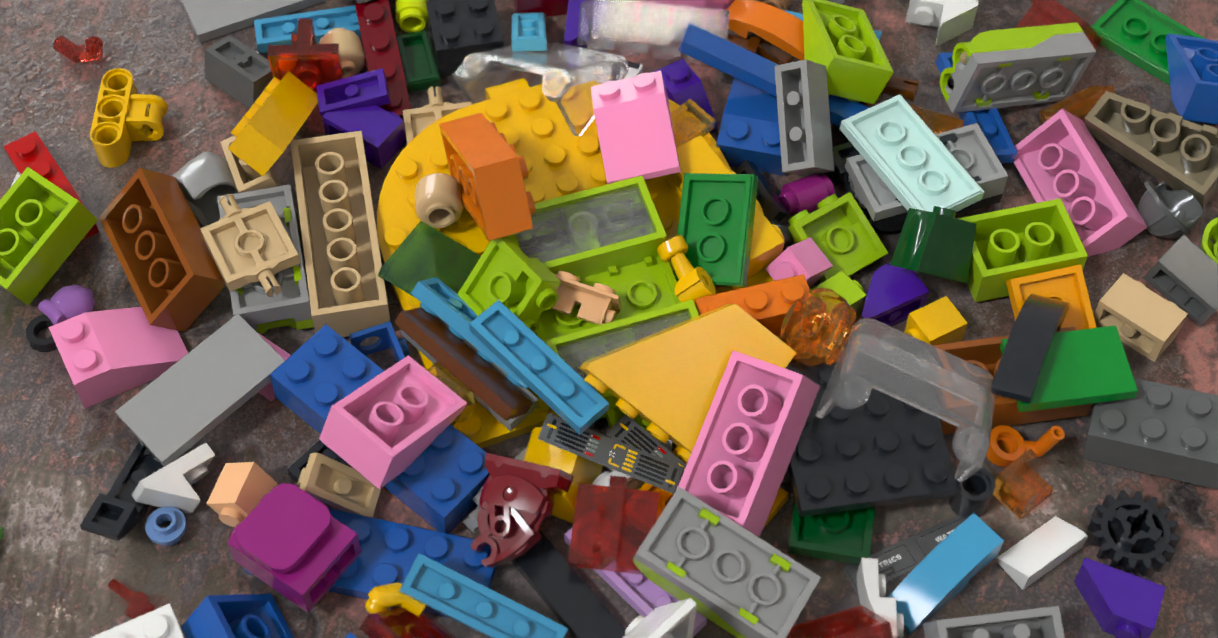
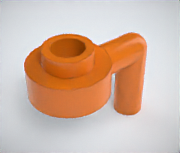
M999 425L984 437L982 448L985 456L993 464L1000 467H1009L1022 456H1044L1064 438L1065 433L1061 427L1055 425L1037 441L1023 440L1020 433L1014 428Z

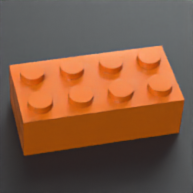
M482 113L440 123L439 127L450 176H453L458 184L460 183L463 205L488 241L533 229L531 215L536 213L530 191L526 192L523 179L528 178L526 162L522 155H517L513 144H507L504 134L498 133L495 123H490Z

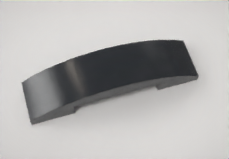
M1030 294L1023 304L1009 335L992 384V394L1031 403L1041 377L1042 366L1056 332L1061 329L1070 303Z
M140 440L108 494L99 493L80 525L81 530L119 541L138 523L150 505L136 502L132 494L141 480L164 466Z

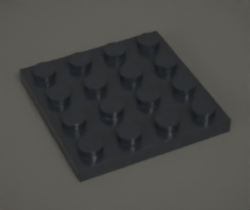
M919 348L790 363L785 369L802 374L820 386L788 465L799 517L955 497L958 492V486Z

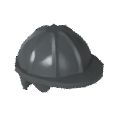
M1146 180L1144 185L1147 191L1140 199L1138 211L1148 226L1146 228L1148 232L1154 236L1168 239L1191 233L1190 229L1195 226L1204 214L1198 200L1184 189L1166 190V182L1164 181L1155 186L1151 181Z

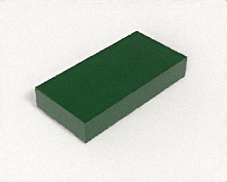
M428 31L396 35L408 93L426 90L432 86L433 88L435 86L441 87L440 76Z

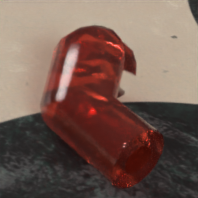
M64 36L57 37L53 43L54 50L75 63L98 60L104 53L102 49L104 43L96 36L87 37L84 41L85 45H77Z

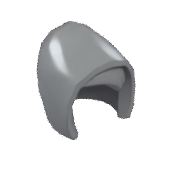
M210 151L203 152L193 158L172 175L175 177L192 212L204 227L220 220L218 196L239 193L228 162L223 157Z

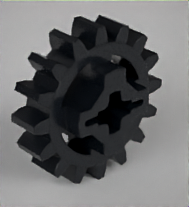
M1123 490L1120 491L1116 500L1108 495L1105 497L1102 505L1097 504L1092 514L1093 518L1087 530L1093 533L1089 544L1100 546L1096 557L1098 559L1110 558V567L1124 566V572L1130 574L1136 568L1142 577L1148 575L1151 567L1159 572L1166 562L1171 561L1176 552L1175 548L1180 541V536L1173 534L1178 527V522L1167 521L1166 518L1171 510L1168 507L1160 510L1155 507L1157 498L1153 497L1146 502L1143 501L1142 492L1137 491L1134 498H1129L1128 494ZM1135 528H1138V532L1129 539L1130 532L1132 533Z

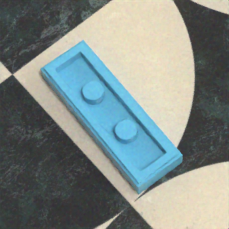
M514 13L512 15V52L547 51L545 14Z

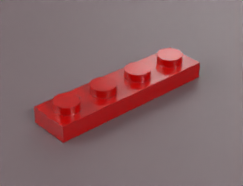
M36 131L3 146L7 156L20 175L29 167L84 205ZM96 223L82 240L99 233Z

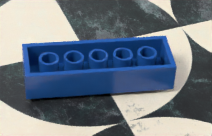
M325 324L274 370L270 376L275 397L321 434L331 406L384 372V370ZM449 424L405 471L383 487L435 530L449 534L477 506L472 499L478 494V491L484 486L490 476L485 467L486 452Z

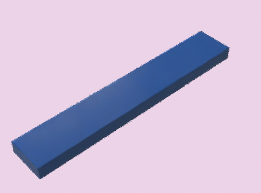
M688 24L678 49L679 52L777 97L774 66L778 64L696 25ZM828 95L830 123L840 127L842 120L869 109V107L858 102H852L847 98Z

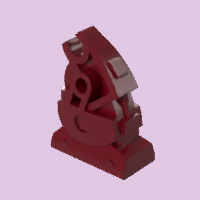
M486 453L485 467L490 476L482 488L479 501L480 510L477 522L481 535L471 544V548L477 553H481L485 546H491V554L488 558L481 560L482 564L485 567L493 568L522 556L531 549L542 537L538 531L541 527L540 524L552 514L555 504L554 494L567 493L574 476L561 469Z

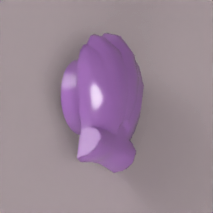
M81 285L62 287L50 300L44 299L41 301L38 309L55 325L82 313L91 312L96 301L93 298L91 289L84 288Z

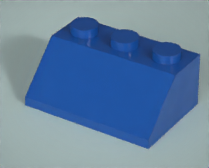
M272 594L208 595L181 626L186 638H294Z

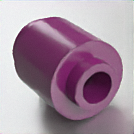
M811 174L783 185L779 200L793 217L803 210H807L808 213L818 210L817 204L828 196L835 194V190L827 175Z

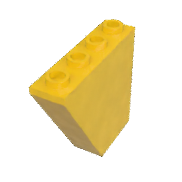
M725 304L585 361L579 369L587 375L584 381L598 393L603 395L607 390L616 397L618 401L615 406L632 419L639 415L649 423L646 430L664 444L669 439L680 448L677 455L688 463L733 350L782 368L787 367L797 352L737 304Z

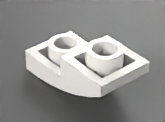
M861 558L856 574L857 590L862 612L874 638H902L904 632L903 613H897L896 598L885 597L886 578L885 574H878V559Z

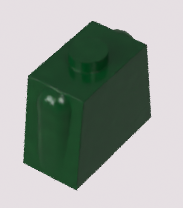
M934 206L932 212L909 208L890 265L967 283L977 224L954 218L956 211Z

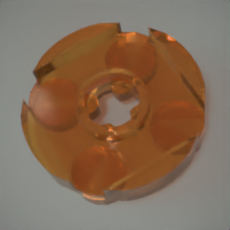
M816 288L809 291L813 296L808 297L804 302L798 299L792 304L784 317L780 331L781 339L797 352L793 359L809 366L818 365L822 362L825 364L834 363L840 357L841 348L845 344L852 325L856 320V311L849 306L846 299L831 289ZM814 325H819L818 329L813 332L812 328Z

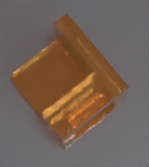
M1029 449L1002 470L995 481L993 495L1019 520L1052 493V487L1031 469L1037 455L1032 449Z

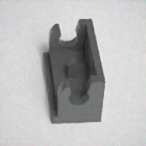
M230 35L205 49V79L248 108L253 105L278 73V66Z

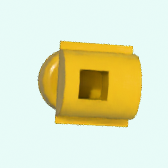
M678 235L663 242L656 249L663 262L672 263L679 279L674 289L675 295L682 303L692 299L695 302L696 298L716 294V288L710 275L702 267L698 266L694 269L685 256L689 247L684 237Z

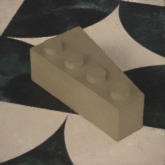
M1108 91L1103 94L1084 118L1086 127L1095 139L1155 178L1166 182V185L1172 189L1188 191L1198 200L1202 208L1207 205L1218 191V128L1206 124L1202 126L1184 120L1182 116L1171 112L1166 114L1151 109L1150 105Z

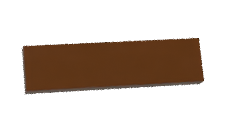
M422 307L400 312L395 320L396 325L500 417L507 421L527 414L533 403L435 317L426 312Z

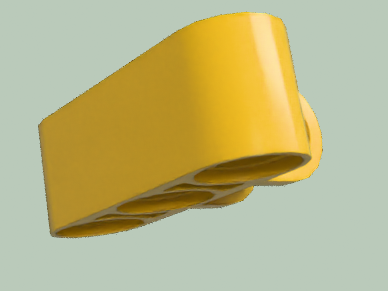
M122 68L112 69L103 75L90 132V139L101 165L109 168L119 167L128 160L132 141H157L161 139L164 134L162 120L168 112V104L163 98L150 94H138L130 71Z

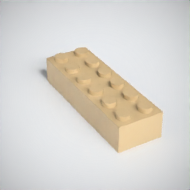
M362 131L292 140L290 144L311 315L315 333L326 324L341 337H346L352 333L391 321Z

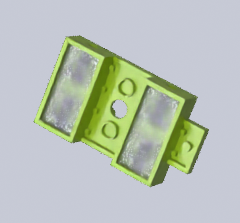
M642 175L534 203L536 213L531 215L533 229L507 236L528 258L539 259L552 273L558 274L559 271L571 273L580 279V283L592 287L594 283L606 285L614 289L615 295L619 296L621 308L613 322L596 325L578 319L577 315L581 304L575 303L571 315L549 309L543 311L536 321L539 325L536 335L583 379L587 376L579 369L583 362L699 315L693 299L681 303L675 295L674 289L677 280L669 262H663L656 251L657 247L667 240V235ZM606 390L603 395H600L609 402V409L599 419L606 418L611 429L624 413L615 406L618 399ZM639 415L633 419L645 430L649 426V423Z

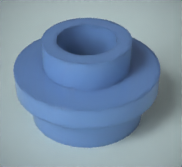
M175 507L156 509L149 515L145 523V530L149 539L162 546H171L178 543L187 528L184 514ZM166 521H172L168 527H159Z

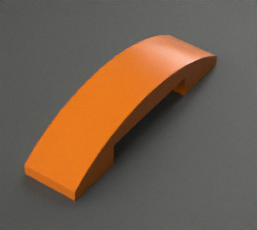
M735 0L718 19L719 24L745 39L751 33H754L797 59L805 60L803 21L786 11L755 0Z

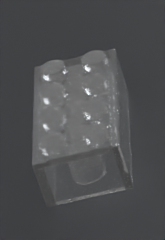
M586 0L580 4L577 45H586L587 51L595 53H607V50L620 49V55L640 56V53L653 52V58L672 60L673 57L686 56V62L703 63L678 51L688 24L696 25L727 40L730 11L637 0Z

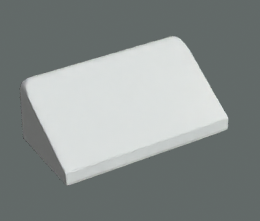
M1055 516L1002 553L995 561L1024 590L1080 550L1088 536L1082 530Z

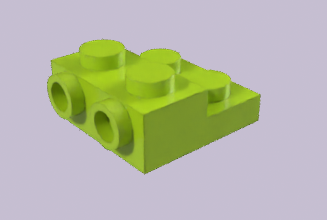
M851 192L840 198L836 194H832L817 204L819 209L809 214L807 210H803L788 220L790 224L788 229L793 237L794 244L811 237L833 265L819 279L821 283L842 270L850 277L888 254V251Z
M505 236L490 241L458 292V295L477 316L499 300L536 334L539 329L536 321L543 311L549 310L556 304L559 297L556 290L561 281L539 259L528 258Z

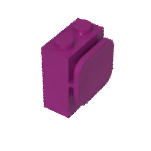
M284 483L274 487L260 500L251 513L233 529L227 541L235 562L307 613L312 610L362 552L356 532L332 517L329 509L308 493L293 484Z

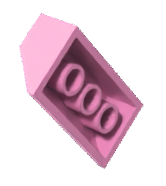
M1062 108L1015 146L1018 155L1013 163L1035 201L1039 203L1061 198L1088 257L1118 249L1148 227L1083 120Z
M733 350L678 487H681L749 532L760 537L820 386L802 374Z

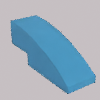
M975 513L969 516L938 544L888 596L896 598L897 613H903L904 629L910 635L968 586L970 579L998 556L1004 540Z

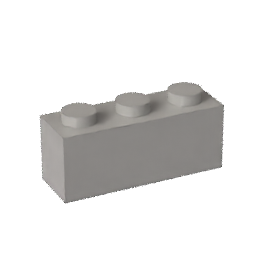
M807 59L774 66L782 172L798 176L833 172L834 162L826 66Z
M1059 606L936 620L923 624L925 638H1065Z

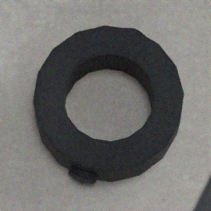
M45 314L31 320L26 328L29 346L39 352H51L58 349L52 336L46 339L37 338L41 330L53 326V323Z

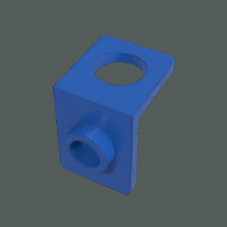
M391 321L349 335L351 345L365 356L391 348L396 363L406 356H410L404 337L397 339ZM368 337H379L378 341L372 345H360Z

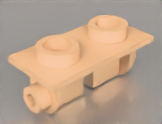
M559 271L558 274H554L561 281V284L556 290L559 295L558 300L550 309L571 315L575 303L581 304L577 315L578 319L596 325L614 321L616 311L611 310V307L618 310L621 308L620 298L618 295H615L614 289L599 283H594L593 287L580 283L578 277L568 272Z

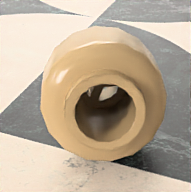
M335 28L328 31L319 41L318 51L324 72L330 77L336 79L355 76L364 68L366 59L360 37L355 32L345 28Z
M444 173L429 174L420 179L414 193L415 211L418 218L424 224L435 228L447 227L457 222L463 212L460 183L458 184L453 176Z

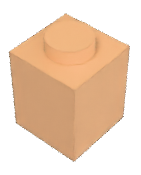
M255 462L226 463L206 504L219 514V519L223 523L236 527L251 513L267 493L278 486V483Z

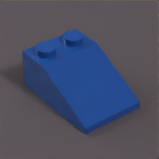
M1168 33L1165 41L1172 103L1184 120L1196 124L1205 122L1217 125L1218 41Z
M735 77L724 109L716 147L722 151L729 166L738 168L745 160L754 162L760 172L785 176V173L782 172L777 97Z

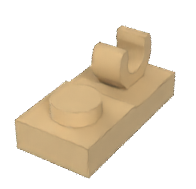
M318 452L310 454L307 466L302 469L297 483L300 489L313 498L343 512L365 517H373L381 488L378 489L357 470Z

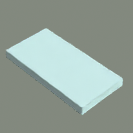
M900 94L841 121L840 130L907 211L909 208L932 212L933 207L938 206L957 212L982 200L984 194L982 188Z

